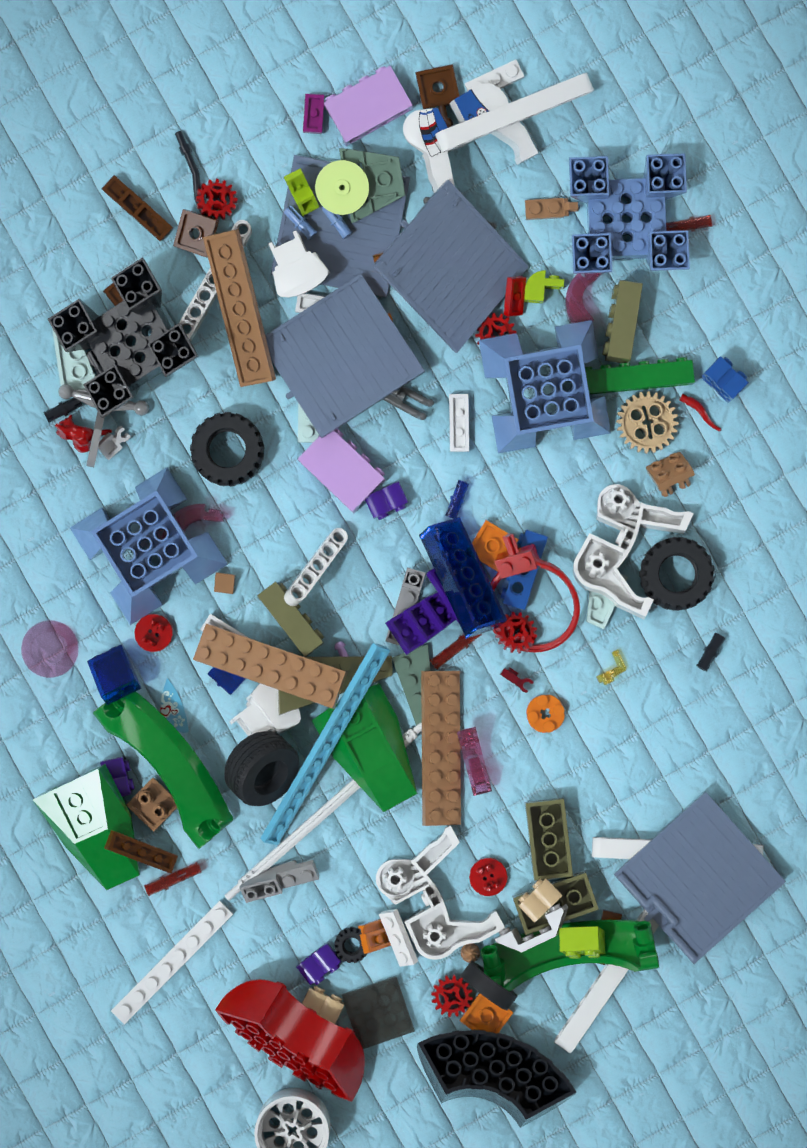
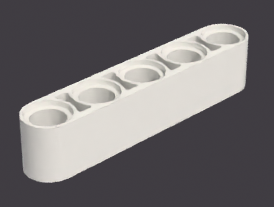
M336 528L326 537L284 595L285 602L288 605L297 606L311 591L346 543L348 535L344 529ZM334 536L339 539V542L334 539ZM323 550H326L329 553V556H327ZM313 564H316L319 570L315 569ZM303 578L307 579L309 584H306ZM292 592H295L298 598L294 597Z

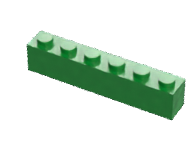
M687 357L676 358V362L662 359L657 360L655 364H650L649 361H641L635 366H630V363H621L619 367L611 368V365H601L600 369L593 370L591 366L585 367L589 395L686 386L695 383L693 360H688Z

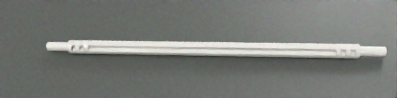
M419 723L413 729L410 728L402 735L405 747L418 737L417 735L422 731V723ZM352 779L238 880V884L224 895L227 900L230 901L241 891L239 888L241 884L268 870L353 795L360 786Z

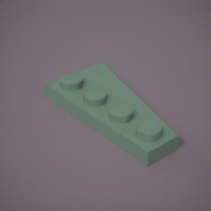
M428 645L417 648L408 655L403 653L392 657L416 726L422 723L421 671H430Z

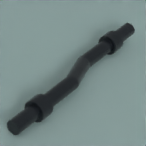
M178 131L175 133V136L180 145L181 155L185 157L192 173L194 200L197 205L199 203L196 201V196H199L197 191L201 189L200 173L191 154L192 149L190 145L186 143L182 131Z

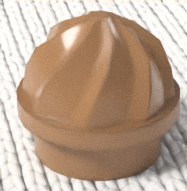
M470 943L462 947L461 957L464 961L470 963V961L475 962L478 960L480 950L477 945Z

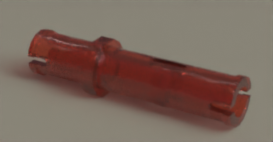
M711 215L696 218L691 216L689 219L666 223V231L691 230L693 232L695 229L712 227Z
M479 631L469 638L466 633L462 636L459 635L455 642L433 659H430V662L438 670L439 667L465 647L466 649L470 647L469 644L482 636V633Z
M195 862L165 877L162 875L159 877L160 879L144 885L148 896H151L159 891L169 890V887L199 873L201 874L202 871L198 862Z

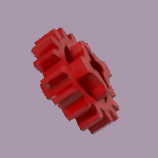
M217 178L215 183L211 180H208V185L203 183L202 189L197 191L199 196H196V201L199 202L197 209L202 208L201 214L207 213V217L211 218V216H214L216 220L220 216L222 220H225V214L231 216V210L235 211V204L238 201V198H235L237 192L231 191L232 185L226 186L225 180L219 183ZM205 195H206V198L208 199V201H207L206 204H205V201H204V196H205ZM227 196L229 197V204L225 200Z
M493 313L492 318L488 316L485 319L486 321H483L481 327L477 328L479 333L475 334V338H480V340L492 338V329L500 332L499 336H503L507 332L508 335L517 332L511 329L514 327V323H508L509 317L504 320L502 319L503 314H500L498 318ZM494 322H500L503 326L495 325ZM487 325L488 334L483 336V330Z
M512 612L510 617L505 614L503 619L500 618L499 625L495 628L498 631L495 638H500L498 644H504V650L510 648V652L513 653L516 649L519 654L522 648L528 651L529 646H533V640L537 638V635L534 634L537 631V627H532L534 621L529 622L528 615L522 617V612H520L516 616ZM520 629L519 632L515 634V636H513L514 632Z
M453 974L452 979H449L448 975H445L444 981L439 978L440 984H434L433 987L436 991L431 992V995L436 997L432 999V1003H437L435 1009L441 1008V1015L448 1012V1017H451L452 1013H455L456 1017H458L460 1010L465 1013L464 1007L471 1006L468 1000H473V997L468 995L472 992V989L466 988L469 984L467 982L462 983V977L457 980L455 974ZM449 983H454L453 986L448 988L444 986ZM461 987L465 992V998L459 994ZM454 991L457 998L449 1000V996L446 993L451 994ZM439 993L444 996L443 1004L439 1000ZM454 1004L460 1005L456 1008H450Z

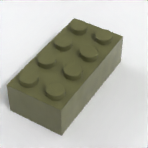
M620 280L612 289L611 299H614V304H611L608 318H611V323H608L605 336L608 337V342H605L602 355L605 356V361L629 363L631 360L642 283Z
M275 581L257 596L304 657H307L324 643L322 640L324 636L318 628L315 630L310 625L312 620L306 613L301 614L298 610L301 608L299 604L297 606H290L285 602L284 595L288 589L283 583L278 584Z
M556 798L525 802L534 881L540 878L544 880L545 878L554 879L573 876L564 799Z
M585 871L551 882L563 895L554 905L560 904V906L567 904L568 906L564 921L599 910ZM533 889L528 890V891H525V892H527V893L529 894L530 892H532ZM522 892L513 895L512 898L525 935L550 926L545 917L550 912L549 909L534 923L518 906L520 903L518 899L525 893Z

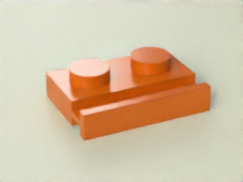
M381 919L358 926L362 933L360 938L364 954L391 946Z

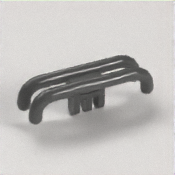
M402 386L382 399L419 420H425L426 414L405 404L403 401L406 395L425 406L432 407L434 405L432 399H428L406 386Z

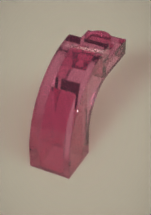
M578 273L571 281L565 295L564 305L570 324L588 320L594 321L583 305L582 296L584 290L603 273H584L585 278Z
M193 504L177 511L174 517L185 533L189 525L199 520L224 523L225 515L220 514L221 510L209 509V512H206V504ZM165 529L163 532L162 539H164L167 536V532Z
M476 727L458 731V740L473 796L491 792L492 788Z

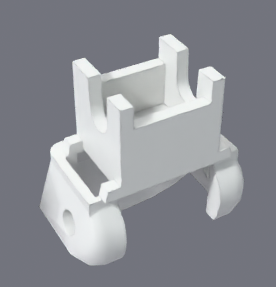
M297 231L293 232L295 239L278 247L272 242L269 243L278 264L272 274L277 294L280 297L289 298L304 294L320 285L330 274V271L316 252H307Z
M259 684L246 698L248 701L246 703L247 708L232 718L229 723L232 725L237 721L247 736L262 731H272L281 734L296 726L301 720L299 709L279 715L278 690Z

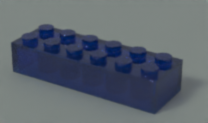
M458 517L430 525L419 534L466 639L495 630L505 623L507 618L461 518Z

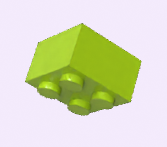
M600 927L559 928L560 952L564 953L566 957L578 959L581 958V955H585L588 958H599L600 954H605V931Z

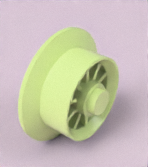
M346 160L331 162L318 174L315 184L316 196L321 205L334 214L345 215L353 213L365 203L368 197V178L365 172L353 162Z

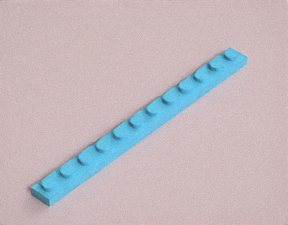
M375 643L371 645L260 839L264 843L278 845L388 656L390 650L386 646Z

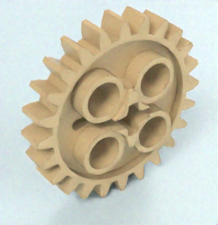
M650 391L647 392L645 397L642 392L639 393V398L632 395L633 401L631 402L626 399L625 402L628 406L621 405L620 407L624 412L617 413L618 416L622 417L616 420V423L621 424L617 431L623 432L619 438L625 437L624 444L630 442V449L636 446L638 453L642 448L645 454L648 453L649 449H651L652 453H655L656 447L660 451L663 450L662 444L668 446L669 442L667 439H674L671 433H677V430L673 428V426L679 424L673 421V419L678 417L677 414H672L675 407H668L671 401L663 402L665 396L658 399V393H655L653 397H651ZM642 406H645L647 420L652 421V423L649 425V429L652 434V439H649L647 425H643L642 423L645 421V415L642 410ZM650 407H657L659 409V415H651L649 411ZM638 411L641 415L640 420H633L631 412ZM661 425L664 429L663 434H656L654 426ZM637 429L644 431L645 437L643 439H638L635 436Z

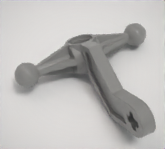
M68 384L60 386L58 393L61 398L70 399L74 397L96 408L86 389L74 390ZM128 401L114 411L134 410L137 415L143 416L148 413L149 405L145 401H138L136 403ZM98 411L86 465L93 468L104 417L101 418Z

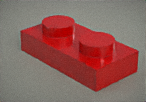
M507 277L503 315L508 317L523 315L526 277Z

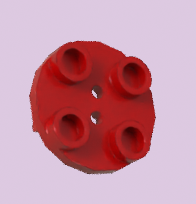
M146 615L136 624L134 631L135 640L144 650L158 652L165 649L171 642L173 628L169 621L161 615Z
M495 858L480 859L471 867L469 874L471 886L477 893L483 896H493L501 892L507 883L508 877L503 864Z

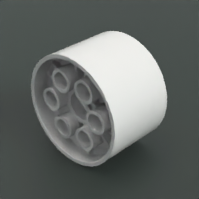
M288 1088L278 1091L267 1099L260 1110L254 1132L257 1148H285L286 1146L294 1148V1142L300 1141L304 1145L303 1148H310L307 1144L309 1140L317 1148H326L330 1134V1116L320 1098L307 1090ZM297 1100L303 1102L300 1109H296ZM289 1103L294 1107V1110L286 1112L283 1106ZM276 1105L281 1113H275L271 1108ZM308 1108L312 1111V1115L305 1117L302 1114V1110ZM276 1117L280 1120V1124L273 1126L270 1123V1119ZM318 1117L322 1120V1123L311 1122ZM289 1126L292 1127V1128H293L294 1126H296V1127H297V1128H296V1133H295V1132H291V1133H290V1132H289V1129H290ZM314 1127L318 1133L311 1136L307 1133V1129ZM274 1131V1135L264 1139L263 1132ZM282 1136L285 1139V1143L279 1145L275 1142V1138Z

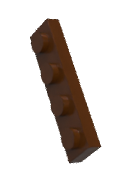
M112 830L104 849L172 874L178 855Z

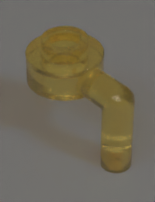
M619 650L611 652L617 667L597 675L596 678L599 683L603 682L604 685L615 681L613 677L626 671V666Z

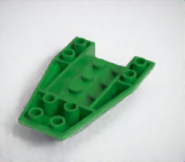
M378 683L368 688L330 755L383 812H386L418 793L398 717ZM329 708L312 720L319 735L335 709Z

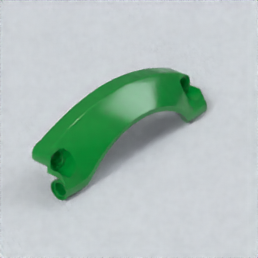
M125 688L93 712V715L108 733L132 746L156 770L175 801L184 832L198 850L232 823V814L218 787L197 754L176 728L153 705L137 693L134 688Z
M591 920L564 923L562 925V928L598 926L605 931V954H600L599 958H588L585 955H581V958L578 959L566 957L564 953L560 952L559 934L523 952L497 942L481 949L484 973L508 991H512L534 976L564 966L601 963L620 966L638 972L659 968V960L651 923L633 920ZM539 931L533 932L534 936L540 934ZM525 933L520 934L521 938L527 936Z

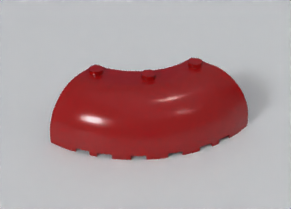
M261 979L247 981L236 986L223 997L215 1011L227 1025L232 1024L236 1028L235 1033L248 1040L247 1043L258 1052L262 1050L269 1055L268 1059L279 1067L286 1066L293 1070L292 1075L303 1081L308 1079L316 1088L322 1089L325 1087L332 1090V1095L351 1102L353 1101L363 1079L365 1056L363 1047L352 1029L340 1027L320 1017L315 1010L307 1008L286 989L287 987L279 981L276 983Z

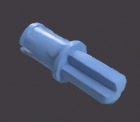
M292 205L286 208L284 214L308 240L316 235L317 231L306 221V217H303Z
M324 207L322 208L331 221V226L336 228L342 239L347 238L353 233L343 220V216L334 214Z

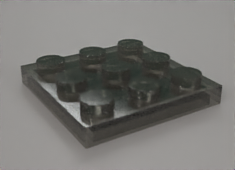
M397 976L342 994L353 1031L363 1049L415 1032Z

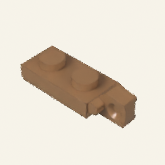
M568 198L525 200L526 220L564 218L569 216V212H578V202H568Z

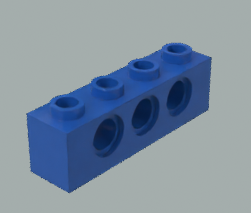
M525 530L524 534L520 533L517 544H520V548L534 544L539 559H541L548 537ZM537 566V569L528 571L526 575L517 574L506 577L509 583L507 589L503 588L500 597V599H503L502 604L525 610L539 566ZM516 582L523 586L522 592L518 594L512 590V585Z

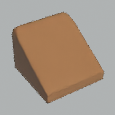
M216 572L214 592L233 594L236 575Z

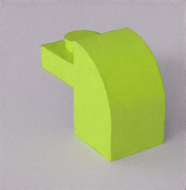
M301 168L284 176L302 216L319 208Z
M546 270L534 273L526 283L524 303L543 304L544 289L563 290L564 279H560V276L555 275L545 278Z

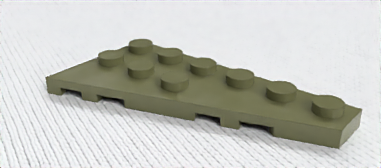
M365 656L305 658L348 672L340 693L342 694L347 689ZM392 656L386 657L372 683L393 675ZM278 690L279 715L315 703Z

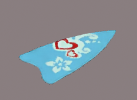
M167 678L162 693L160 713L177 731L186 733L189 729L183 704L174 686Z

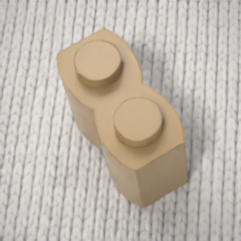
M546 878L544 880L538 879L532 885L534 888L529 894L525 892L518 899L520 901L518 906L534 923L563 896Z
M316 985L314 988L309 987L302 1004L307 1008L315 1010L320 1017L335 1024L344 1007V1003L341 1002L342 998L335 994L331 996L324 993L325 990Z

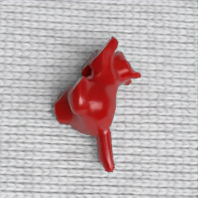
M72 415L55 425L58 429L56 434L62 439L72 440L74 448L78 452L85 453L90 450L93 429L75 425ZM102 430L101 436H105L108 433H111L112 430Z

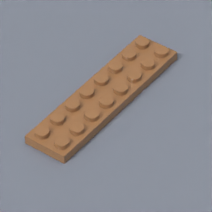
M239 229L203 237L240 387L276 380Z
M206 624L193 658L197 662L332 709L336 707L348 673Z
M421 671L422 826L461 825L460 671Z

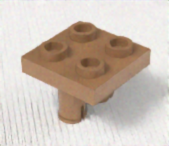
M681 452L673 453L660 461H655L651 465L646 466L647 473L664 497L668 496L667 491H669L670 495L673 494L674 491L671 486L676 483L679 484L681 489L686 488L684 483L689 487L691 485L689 478L695 475L692 467Z
M154 777L126 805L153 832L177 808L171 793Z

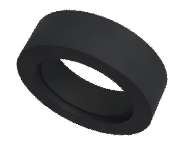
M470 961L461 974V977L476 991L506 1011L518 997L513 990L508 991L484 973V968L474 961Z

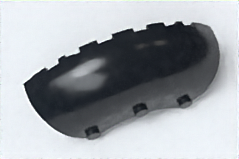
M458 1030L432 1036L417 1044L421 1064L441 1104L461 1097L485 1099L506 1110L521 1128L552 1111L577 1093L569 1079L549 1058L547 1059L534 1047L505 1034L486 1032L484 1030Z

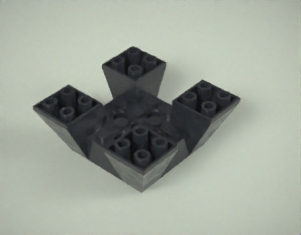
M143 257L111 277L123 299L121 303L98 316L81 299H78L48 318L65 352L92 349L104 372L83 384L101 418L135 398L140 386L163 372L165 377H168L199 357L182 325L178 323L171 327L161 309L162 289ZM127 322V327L124 330L123 326ZM152 328V333L148 336V331ZM136 338V344L132 346V342ZM120 349V354L117 356V350ZM145 354V360L141 362V358Z

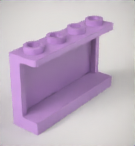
M383 66L375 71L376 74L371 77L367 75L361 78L358 84L354 86L348 85L342 89V93L337 96L332 94L325 99L324 107L335 123L346 146L413 110V105L391 66L387 68Z
M336 429L323 438L319 436L298 458V461L352 513H355L367 497L381 483L386 481L383 477L385 474L378 467L374 469L369 464L371 460L365 454L360 456L355 451L357 447L350 440L346 442L342 438L343 434Z

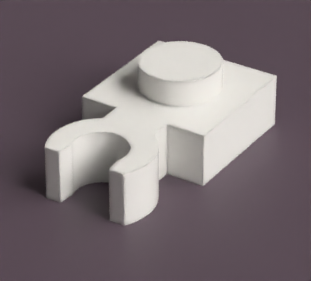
M122 426L116 428L114 435L108 433L99 442L98 449L107 460H110L123 448L120 445L121 442L128 441L131 437L128 433L121 436V433L125 430Z

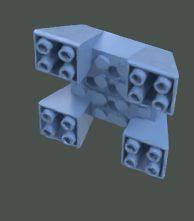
M685 153L646 155L643 179L609 180L608 156L569 157L570 197L587 204L588 234H572L573 274L612 272V260L646 259L650 271L690 269L688 230L666 231L665 200L687 192ZM621 197H628L630 199V203H622ZM627 215L631 218V222L624 223L621 217ZM609 216L612 219V223L606 224L602 218ZM641 216H649L650 222H643ZM628 234L631 236L632 241L625 242L622 236Z
M593 320L554 326L558 347L533 352H522L517 333L479 340L485 378H506L512 412L492 415L498 453L536 447V432L571 426L573 440L611 434L605 395L589 397L584 366L585 363L599 358ZM541 366H549L550 371L547 375L540 374ZM565 381H571L572 387L568 391L562 389V384ZM547 384H551L553 387L550 394L543 393V387ZM529 387L533 388V395L529 398L525 397L524 390ZM550 403L556 405V410L553 413H547L546 407Z
M168 467L137 485L135 489L140 501L117 516L109 519L104 509L101 508L70 527L89 560L104 552L121 582L110 593L130 625L163 605L152 587L183 568L196 585L228 565L208 532L188 539L171 510L188 499ZM134 523L140 525V530L137 533L131 532V525ZM165 529L167 536L162 540L158 539V531ZM145 539L150 541V547L147 550L141 548V542ZM127 550H132L134 553L131 560H126L124 557ZM152 557H160L161 562L158 566L151 564Z

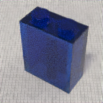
M122 644L87 661L99 694L106 705L142 689L129 655Z

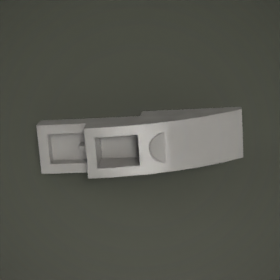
M294 860L260 873L241 884L239 888L246 903L282 894L284 888L319 880L320 875L313 860L299 864Z

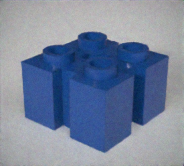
M720 356L700 378L729 403L749 382L746 380L747 376L740 370L736 372L732 368L733 363L728 358Z

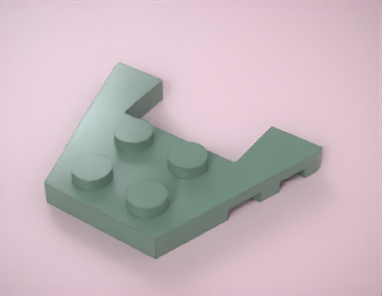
M339 148L341 160L362 163L363 171L369 182L368 203H364L357 211L350 213L351 223H355L405 196L399 157Z

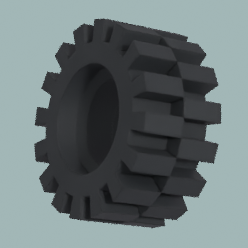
M353 927L345 928L336 937L335 951L342 961L357 963L366 957L367 953L364 954L360 934L362 933L360 929ZM348 938H355L359 941L360 947L356 952H348L345 949L344 943Z

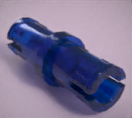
M458 480L455 491L450 496L451 501L445 516L457 519L461 505L465 502L464 497L469 483Z

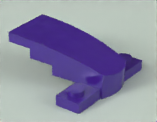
M443 563L426 573L437 593L423 599L385 623L406 655L428 642L455 620L458 621L468 638L485 628V625L473 609L467 592L454 581Z

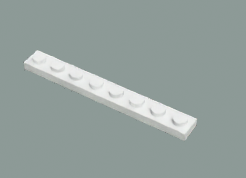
M219 901L111 1012L125 1024L233 913Z

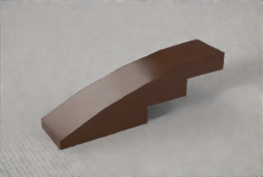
M115 175L101 188L157 240L161 241L173 228Z

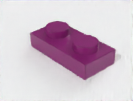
M305 94L303 133L322 134L324 95Z

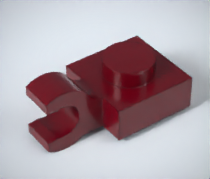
M510 667L508 670L503 668L500 675L518 686L521 691L527 693L528 690L523 687V684L525 682L533 684L534 682L529 678L520 679L517 677L519 673Z

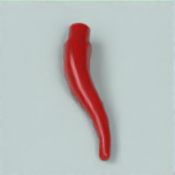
M682 393L679 401L695 409L710 427L721 431V428L710 420L706 409L698 400Z

